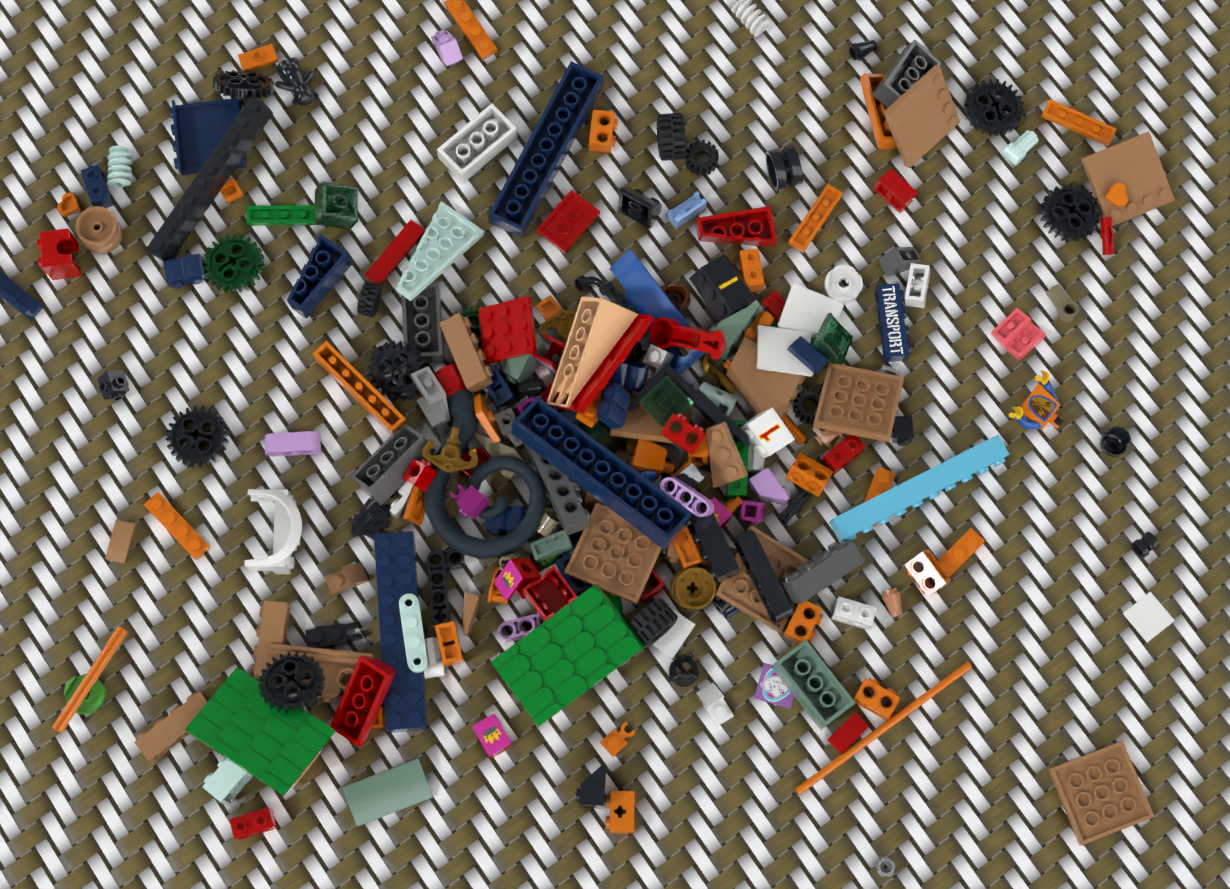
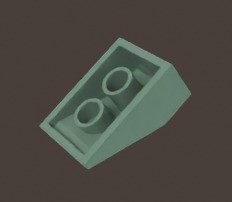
M758 302L720 321L717 326L713 325L710 331L714 332L715 330L724 331L726 349L721 355V358L727 360L742 339L747 328L756 319L760 307Z

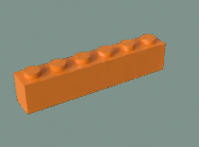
M327 341L312 353L315 360L391 435L403 423L407 424L406 418Z

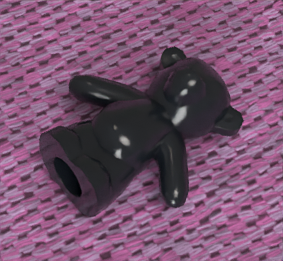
M297 57L283 60L277 65L278 72L287 83L276 81L275 86L293 92L294 99L292 104L294 106L298 104L302 106L308 105L314 99H318L319 94L313 92L308 87L314 77V72L309 71L305 78H303Z

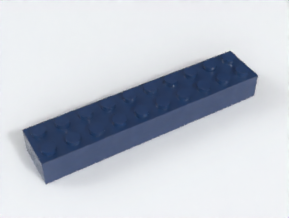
M572 61L570 62L488 214L490 224L521 238L524 237L604 86L603 75Z
M537 397L513 421L511 434L662 549L666 550L689 523L693 513L541 398Z
M413 531L374 534L381 659L396 672L384 698L386 731L388 733L428 730L424 671L415 673L408 667L399 609V600L405 594H413L419 600L415 535ZM408 600L405 605L409 607L413 602ZM420 659L414 660L415 665H419L421 663Z

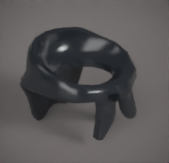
M693 653L687 656L675 654L676 660L671 662L669 667V677L675 685L688 687L699 679V667L697 662L691 659L694 655ZM680 663H688L692 667V673L681 675L677 673L676 668Z

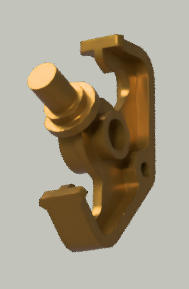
M561 310L539 326V334L546 344L549 342L543 337V334H547L546 329L555 328L558 334L564 338L562 342L566 345L576 311Z
M452 428L451 436L446 439V442H449V444L442 448L440 455L432 456L430 454V450L434 448L435 444L431 439L428 440L422 450V455L426 460L447 473L475 468L478 465L476 448L471 449L469 455L472 457L470 462L460 458L461 451L457 444L461 443L458 438L460 430L458 428Z

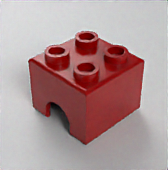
M66 228L40 232V239H37V248L39 251L41 250L38 264L40 268H43L45 275L48 274L52 280L81 277V267L77 266L75 260L72 259V254H70L79 251V243L71 231Z
M555 566L547 570L545 575L538 581L530 583L522 589L523 595L543 622L578 597Z

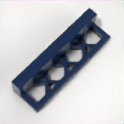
M0 272V297L32 321L43 309V306Z

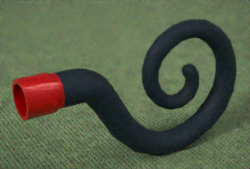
M450 364L434 373L446 393L448 408L454 418L453 425L436 455H440L442 448L449 444V442H446V439L451 436L452 428L460 429L458 438L461 443L457 444L462 456L477 431L479 419L475 414L474 398L466 388L457 365ZM505 455L492 457L477 467L467 484L466 490L472 485L479 491L484 479L491 473L499 470L513 472L522 477L527 484L530 498L524 519L511 532L496 539H480L469 536L450 520L445 509V489L451 473H447L432 464L431 468L436 470L437 473L427 491H424V510L435 533L445 544L457 552L478 559L502 557L518 550L532 537L539 527L542 516L545 513L546 491L541 477L531 465L523 460ZM499 496L495 504L491 507H486L478 517L490 519L503 513L508 506L507 497Z

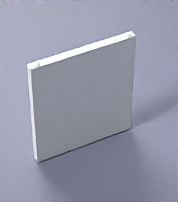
M792 283L777 327L813 333L814 343L829 348L844 303Z
M758 325L757 369L812 377L813 372L787 349L800 336L813 346V333Z

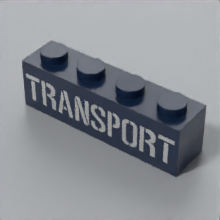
M900 284L877 285L875 299L884 362L906 361L909 354H911V344L907 342L909 328L908 325H905L904 320L907 316L906 308L902 306L904 291L900 290Z

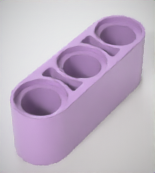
M306 431L265 435L266 456L321 453L320 432Z
M667 477L661 481L660 489L696 516L706 517L713 513V502L680 479ZM670 481H673L675 484L673 491L668 489ZM686 492H689L691 495L689 502L684 500ZM701 503H705L707 506L705 513L700 511Z
M538 614L505 621L498 628L499 636L505 642L520 640L539 627L542 619ZM524 623L532 625L530 631H523L521 627ZM509 627L513 629V633L510 636H504L502 634L504 628Z

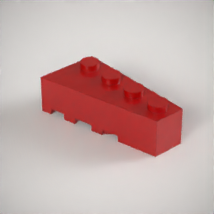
M770 206L699 217L695 222L698 241L763 247H775L777 243Z

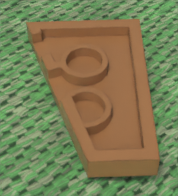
M726 421L707 428L713 488L748 476Z

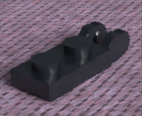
M343 623L305 630L307 646L311 648H327L363 639L362 634L347 636L346 630L360 628L361 623Z

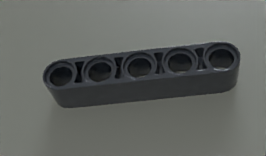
M749 529L735 536L733 543L770 619L777 624L792 616L793 609L755 532Z

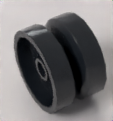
M793 145L782 147L781 152L777 149L766 151L767 170L775 190L786 188L787 183L791 186L802 184V167L798 153Z

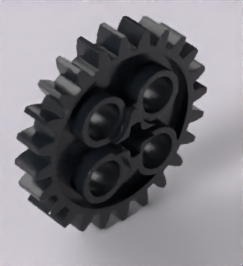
M232 70V72H220L213 77L214 91H218V94H223V96H230V98L237 97V99L244 98L247 100L253 96L254 98L262 99V97H267V95L273 93L274 81L268 78V76H263L262 73L257 74L256 72H249V70L246 72Z
M989 79L987 84L982 80L981 86L976 83L975 87L970 89L969 94L965 98L964 106L966 108L964 113H969L966 119H972L970 126L976 124L975 130L977 131L981 128L982 134L988 131L989 136L993 132H995L996 136H999L1001 131L1006 135L1007 129L1011 132L1014 127L1018 126V121H1021L1024 109L1022 107L1024 102H1019L1022 96H1016L1018 90L1012 91L1013 85L1011 84L1007 87L1006 81L999 84V79L995 83H993L992 79ZM986 116L991 117L993 120H988Z
M1070 183L1068 188H1066L1065 184H1062L1060 189L1056 186L1053 191L1050 190L1048 192V196L1044 197V202L1040 205L1043 209L1039 212V214L1044 216L1040 220L1046 221L1043 226L1044 228L1050 227L1049 234L1053 231L1055 232L1054 238L1060 235L1061 241L1067 237L1069 242L1073 238L1078 242L1080 237L1086 239L1087 234L1091 235L1094 232L1093 230H1096L1098 227L1097 224L1100 222L1098 217L1101 215V212L1097 210L1100 205L1094 204L1097 198L1091 199L1092 192L1085 193L1086 187L1081 191L1079 190V185L1073 188L1072 183ZM1063 199H1068L1070 203H1066ZM1079 208L1085 209L1086 213L1080 211ZM1054 213L1060 214L1061 218L1056 217ZM1070 222L1077 224L1078 227H1073Z
M394 340L390 343L385 342L372 353V357L369 359L371 364L368 366V369L373 371L368 375L374 377L371 383L378 384L375 389L381 388V395L385 392L388 393V399L394 396L395 401L401 398L402 402H404L407 398L411 400L414 396L417 397L420 394V390L408 374L411 375L428 366H423L426 360H420L421 353L415 354V347L410 350L409 343L403 346L402 341H399L397 344ZM409 365L412 366V367L406 368V369L403 370V371H400V370L404 369L406 366H409ZM393 371H396V373L392 374L391 376L385 377V375L391 374Z
M196 406L193 407V411H190L187 407L186 414L180 411V418L173 417L175 424H168L172 430H166V433L170 435V437L165 438L170 443L167 445V448L172 450L171 455L176 456L175 459L178 462L182 460L185 466L188 462L192 468L195 466V463L201 468L202 462L209 466V460L216 462V455L222 457L220 450H227L223 444L229 443L228 439L224 438L230 435L228 431H224L228 426L223 424L225 420L223 417L219 418L218 412L213 414L211 408L206 412L204 406L201 407L200 411H198ZM189 423H194V427L192 429H186V426ZM213 426L211 432H205V428ZM190 441L189 447L182 448L184 442ZM204 444H209V448L207 450H201V447Z
M289 651L287 657L280 654L279 660L274 657L272 658L273 664L266 663L267 669L261 670L263 676H259L260 684L258 686L259 690H261V697H264L265 704L269 703L271 709L277 706V712H280L283 708L285 709V714H288L290 709L296 714L298 708L304 712V706L312 708L311 701L318 702L317 696H322V690L320 689H325L323 683L325 677L322 675L323 669L319 668V662L314 663L313 657L307 660L306 653L299 657L298 651H296L294 656H291ZM290 668H294V669H295V670H293V671H291V672H288V671H287V670L290 669ZM304 679H310L309 682H302ZM275 683H282L280 686H273ZM290 694H297L295 697H289Z

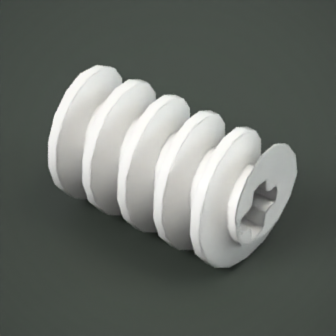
M738 0L731 10L732 13L736 14V17L740 19L742 24H745L747 29H750V33L754 34V37L761 35L771 21L769 19L763 21L766 15L762 14L759 16L761 13L760 9L754 11L757 5L753 4L750 6L752 0Z

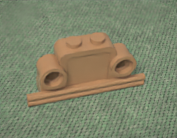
M271 643L268 652L269 656L280 657V654H282L284 657H287L289 651L291 656H294L296 651H298L299 657L306 653L307 660L313 657L314 663L319 662V668L323 669L322 675L325 677L323 682L325 689H320L322 690V696H317V699H320L321 703L332 704V701L341 698L359 657H373L371 653ZM290 668V669H288L287 671H288V672H291V671H293V670H295V669H294V668ZM304 679L302 682H309L310 679Z

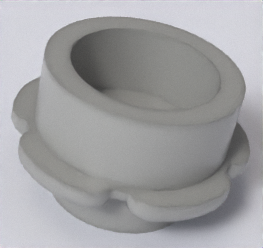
M882 857L875 865V868L878 870L877 873L882 877L892 876L896 867L894 861L888 857Z

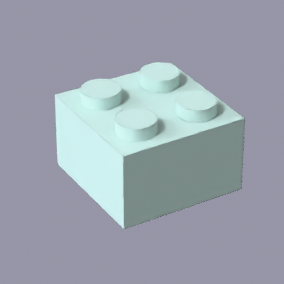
M224 757L217 766L219 768L214 774L211 772L205 778V784L202 787L220 803L228 806L253 776Z

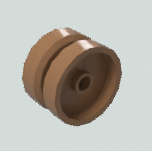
M94 206L87 208L76 220L75 229L78 237L86 248L95 254L112 252L122 241L123 231L120 223L113 213L104 207Z

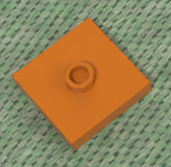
M480 394L474 396L477 418L493 443L501 441L499 426L494 413L489 409Z

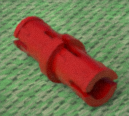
M1112 217L1100 218L1102 254L1113 255L1115 254L1113 239L1115 238V233H1113Z

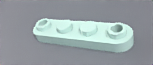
M405 594L399 600V609L407 664L411 671L421 673L428 666L420 604L415 595ZM411 600L413 602L412 605L406 606V601ZM420 659L421 663L419 665H415L414 660Z

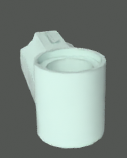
M1027 130L1015 142L1012 141L1003 150L1002 155L1016 166L1023 160L1026 153L1038 143L1039 139L1033 131Z

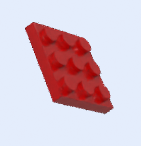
M525 296L478 308L482 351L486 357L484 360L485 364L488 365L537 353L532 297Z

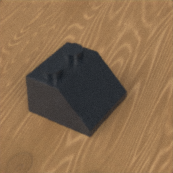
M602 764L581 783V788H576V802L579 803L580 808L604 809L607 765Z

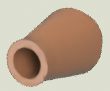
M897 587L882 591V599L891 617L903 615L901 594L898 592Z

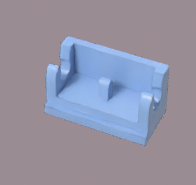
M697 191L692 197L674 209L667 211L665 216L677 230L706 210L707 201L704 198L701 200Z

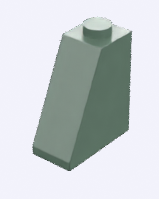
M535 333L537 353L535 354L544 358L548 351L541 337ZM532 354L508 359L503 369V373L506 376L505 380L512 386L520 385L530 378L540 363Z

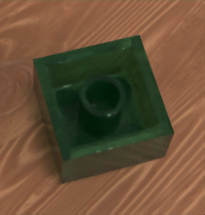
M322 181L315 189V224L351 230L358 222V187Z

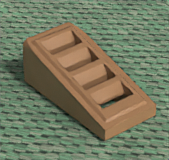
M467 592L464 594L463 633L465 636H470L481 600L479 596Z

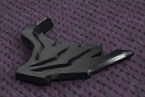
M369 498L360 512L354 514L351 534L355 537L365 535L373 541L374 534H384V532L380 531L388 527L389 518H386V516L391 513V505L385 504L381 506L375 500Z

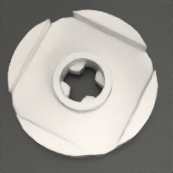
M848 265L834 267L827 274L824 283L827 296L841 303L854 301L860 294L863 286L861 275L855 271L856 269ZM845 280V283L849 286L842 288L839 283Z

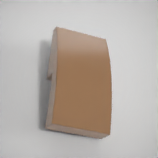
M116 519L105 559L125 564L136 523Z

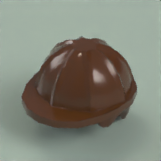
M673 283L660 286L680 313L688 309L691 299L688 290L684 286Z

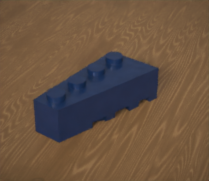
M321 234L317 238L318 242L315 248L313 247L310 252L311 256L307 264H304L302 268L303 272L300 278L297 279L287 299L291 308L306 319L353 264V260L347 251Z

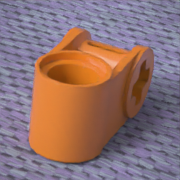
M498 567L493 574L487 603L498 602L507 606L508 600L504 599L494 583L498 574L502 571Z

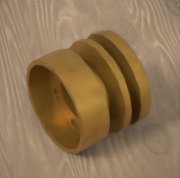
M698 567L687 568L677 572L670 583V595L674 602L686 609L705 607L713 600L716 592V584L711 574L705 569ZM692 585V587H695V590L691 591L690 594V590H687V586Z

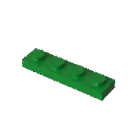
M322 205L247 206L248 226L322 225Z

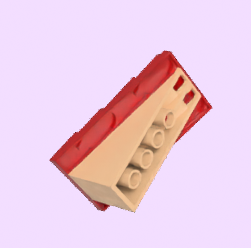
M581 297L555 379L540 398L552 408L578 413L587 411L600 389L605 388L619 364L625 361L635 343L641 340L655 317L637 314L603 298Z

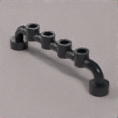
M584 275L575 278V286L580 292L587 290L590 286L589 284H594L599 288L600 293L603 296L606 295L612 303L638 314V310L634 305L627 307L624 304L626 303L624 294L619 293L616 295L613 292L615 288L612 282L604 283L597 277H585ZM649 328L644 333L645 337L643 336L634 345L638 352L648 349V343L651 341Z

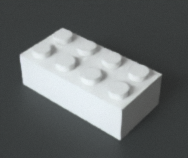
M490 104L437 149L438 158L464 183L518 137L517 128L493 104Z

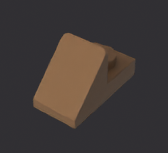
M362 563L342 566V570L325 576L332 596L369 582Z

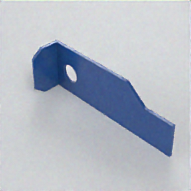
M631 249L609 268L626 290L627 307L634 305L638 310V314L655 317L651 324L658 318L668 317L676 319L681 325L690 326ZM676 346L662 348L674 354L670 366L680 376L706 353L690 349L687 356H680L676 351Z

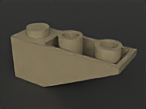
M476 432L474 434L477 437L476 441L479 446L488 451L489 458L505 455L519 458L529 465L532 464L521 449L503 441L493 443L489 435ZM500 470L505 478L516 479L519 476L510 471Z

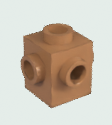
M813 428L817 434L815 439L821 446L825 443L830 450L845 439L841 432Z

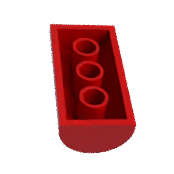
M360 656L330 727L356 746H364L394 678L395 670L381 660L369 656Z

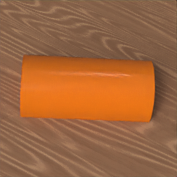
M864 73L860 78V83L877 148L881 150L895 149L897 145L883 113L887 107L872 95L886 74Z

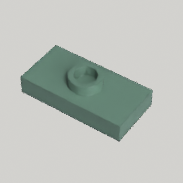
M564 530L530 543L536 562L573 548L569 535L566 536Z

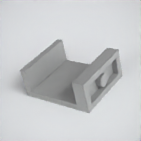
M429 366L412 373V379L423 395L422 398L416 401L431 426L435 428L451 421L446 393Z

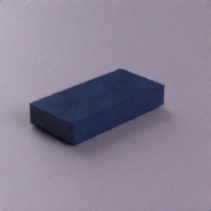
M802 336L796 339L787 349L815 375L829 361Z

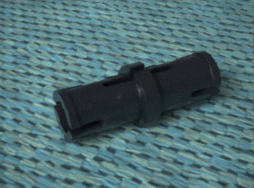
M802 489L793 500L791 499L788 502L789 505L778 515V518L780 520L783 519L782 522L787 524L812 497L810 492L806 494L808 491Z

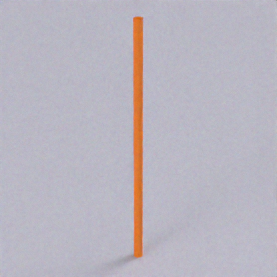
M969 662L963 664L795 788L797 794L801 795L972 668Z

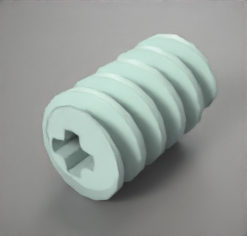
M123 146L110 147L107 185L111 187L131 185V182L126 179L131 178V174L127 172L132 171L129 165H132L130 158L133 157V154L128 152V149Z

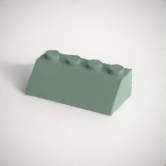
M807 640L803 641L772 666V669L820 730L855 704V701Z

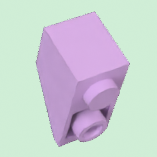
M440 30L431 37L442 62L446 66L463 59L456 39L447 30Z
M768 467L748 480L747 484L758 500L785 505L790 499L787 488L779 484L777 474L773 470L770 471Z

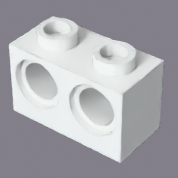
M838 597L831 619L869 630L872 627L877 608Z

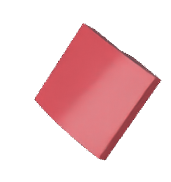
M1018 308L991 332V335L1018 361L1023 359L1045 338V332L1031 323V318Z

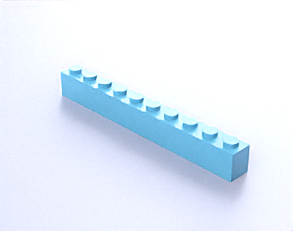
M996 435L833 518L829 523L839 542L844 540L850 542L857 538V533L862 531L865 534L874 529L873 525L879 523L881 526L890 521L889 517L895 514L897 517L907 512L906 508L912 506L914 509L924 504L922 500L928 497L930 500L940 495L939 491L945 489L947 492L957 487L955 483L959 481L965 483L973 478L972 475L977 472L979 475L989 470L988 466L994 464L996 467L1004 463V458L1010 454L1000 436Z

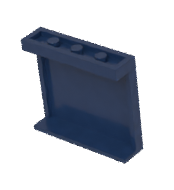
M233 97L231 99L176 105L175 100H172V108H169L170 117L174 122L171 125L172 135H175V141L172 142V146L177 158H174L175 169L179 170L181 176L198 174L241 112V99ZM246 154L235 169L247 168Z

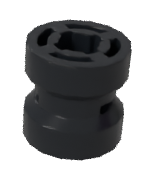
M1148 531L1142 535L1140 540L1137 539L1132 543L1133 550L1141 558H1145L1151 550H1155L1160 546L1157 538Z

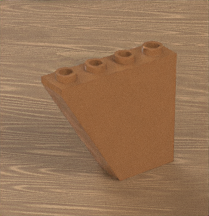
M744 337L726 376L755 416L773 407L781 419L783 414L787 416L792 406L788 403L790 399L794 401L799 391L796 387L798 384L802 385L806 376L757 369V343Z

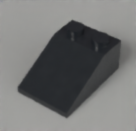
M621 187L619 190L618 212L651 229L661 213L662 204L653 197L645 196L639 189Z

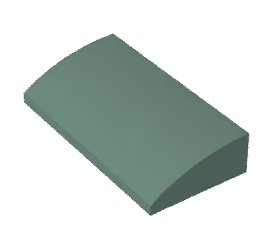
M419 758L342 787L357 827L433 798Z

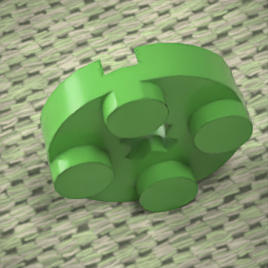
M86 674L78 677L75 676L67 683L64 689L66 704ZM100 679L96 680L89 691V697L83 700L76 713L93 714L102 706L105 700L106 688Z

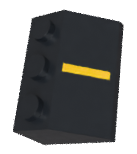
M726 254L702 266L689 278L719 322L747 308L757 300Z

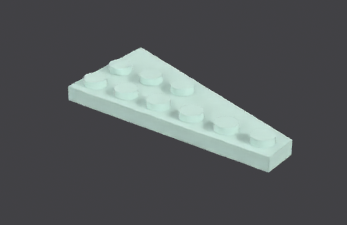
M441 201L437 212L433 215L429 227H427L417 246L415 254L404 271L396 291L412 301L483 237L484 231Z

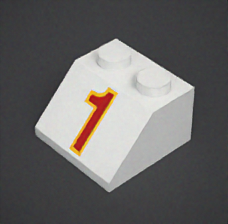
M773 407L757 414L740 427L748 435L756 454L761 456L762 459L771 456L795 440Z

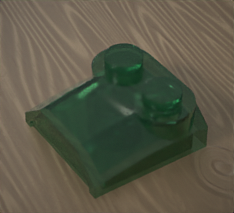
M828 313L819 332L811 336L810 344L829 360L828 364L830 362L843 365L853 336L835 319L832 313Z
M667 375L639 401L643 408L663 428L673 413L675 415L678 413L683 414L694 403Z

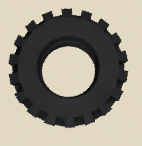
M681 113L658 114L657 143L659 157L662 161L680 160L686 156L685 123Z
M657 599L640 611L628 625L645 648H648L672 628L678 616L663 599Z

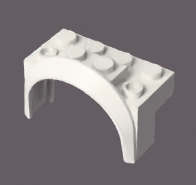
M248 489L247 495H250L251 501H274L275 514L273 555L261 559L245 560V567L248 571H273L275 575L291 574V569H294L295 564L292 552L297 550V545H300L302 534V519L296 500H294L293 495L290 494L288 489Z

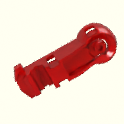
M668 317L654 320L649 330L651 341L659 348L680 346L710 353L711 359L715 360L720 359L726 349V338L722 330H715V332L705 331L702 328L681 325L676 319Z

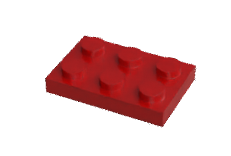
M571 189L540 224L536 232L562 253L566 254L600 215V211Z

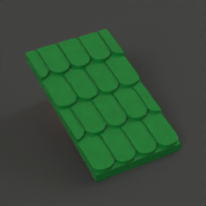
M595 584L496 657L491 663L539 727L643 650L645 646L599 585Z
M236 668L193 720H191L184 731L284 796L290 788L293 789L315 762L322 748L336 730L305 710L302 712L300 708L297 709L296 714L293 713L292 709L289 710L288 714H285V709L283 708L280 712H277V706L271 709L269 703L265 704L264 697H261V690H259L258 686L260 682L243 670Z

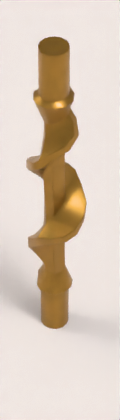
M683 347L684 351L689 354L690 349ZM705 353L699 359L702 362L703 371L709 376H715L719 384L723 385L731 394L735 393L737 389L727 380L723 372L717 371L707 361V353Z

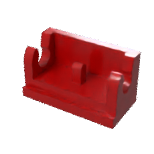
M892 168L878 179L873 188L899 213L913 202L912 199L918 194Z

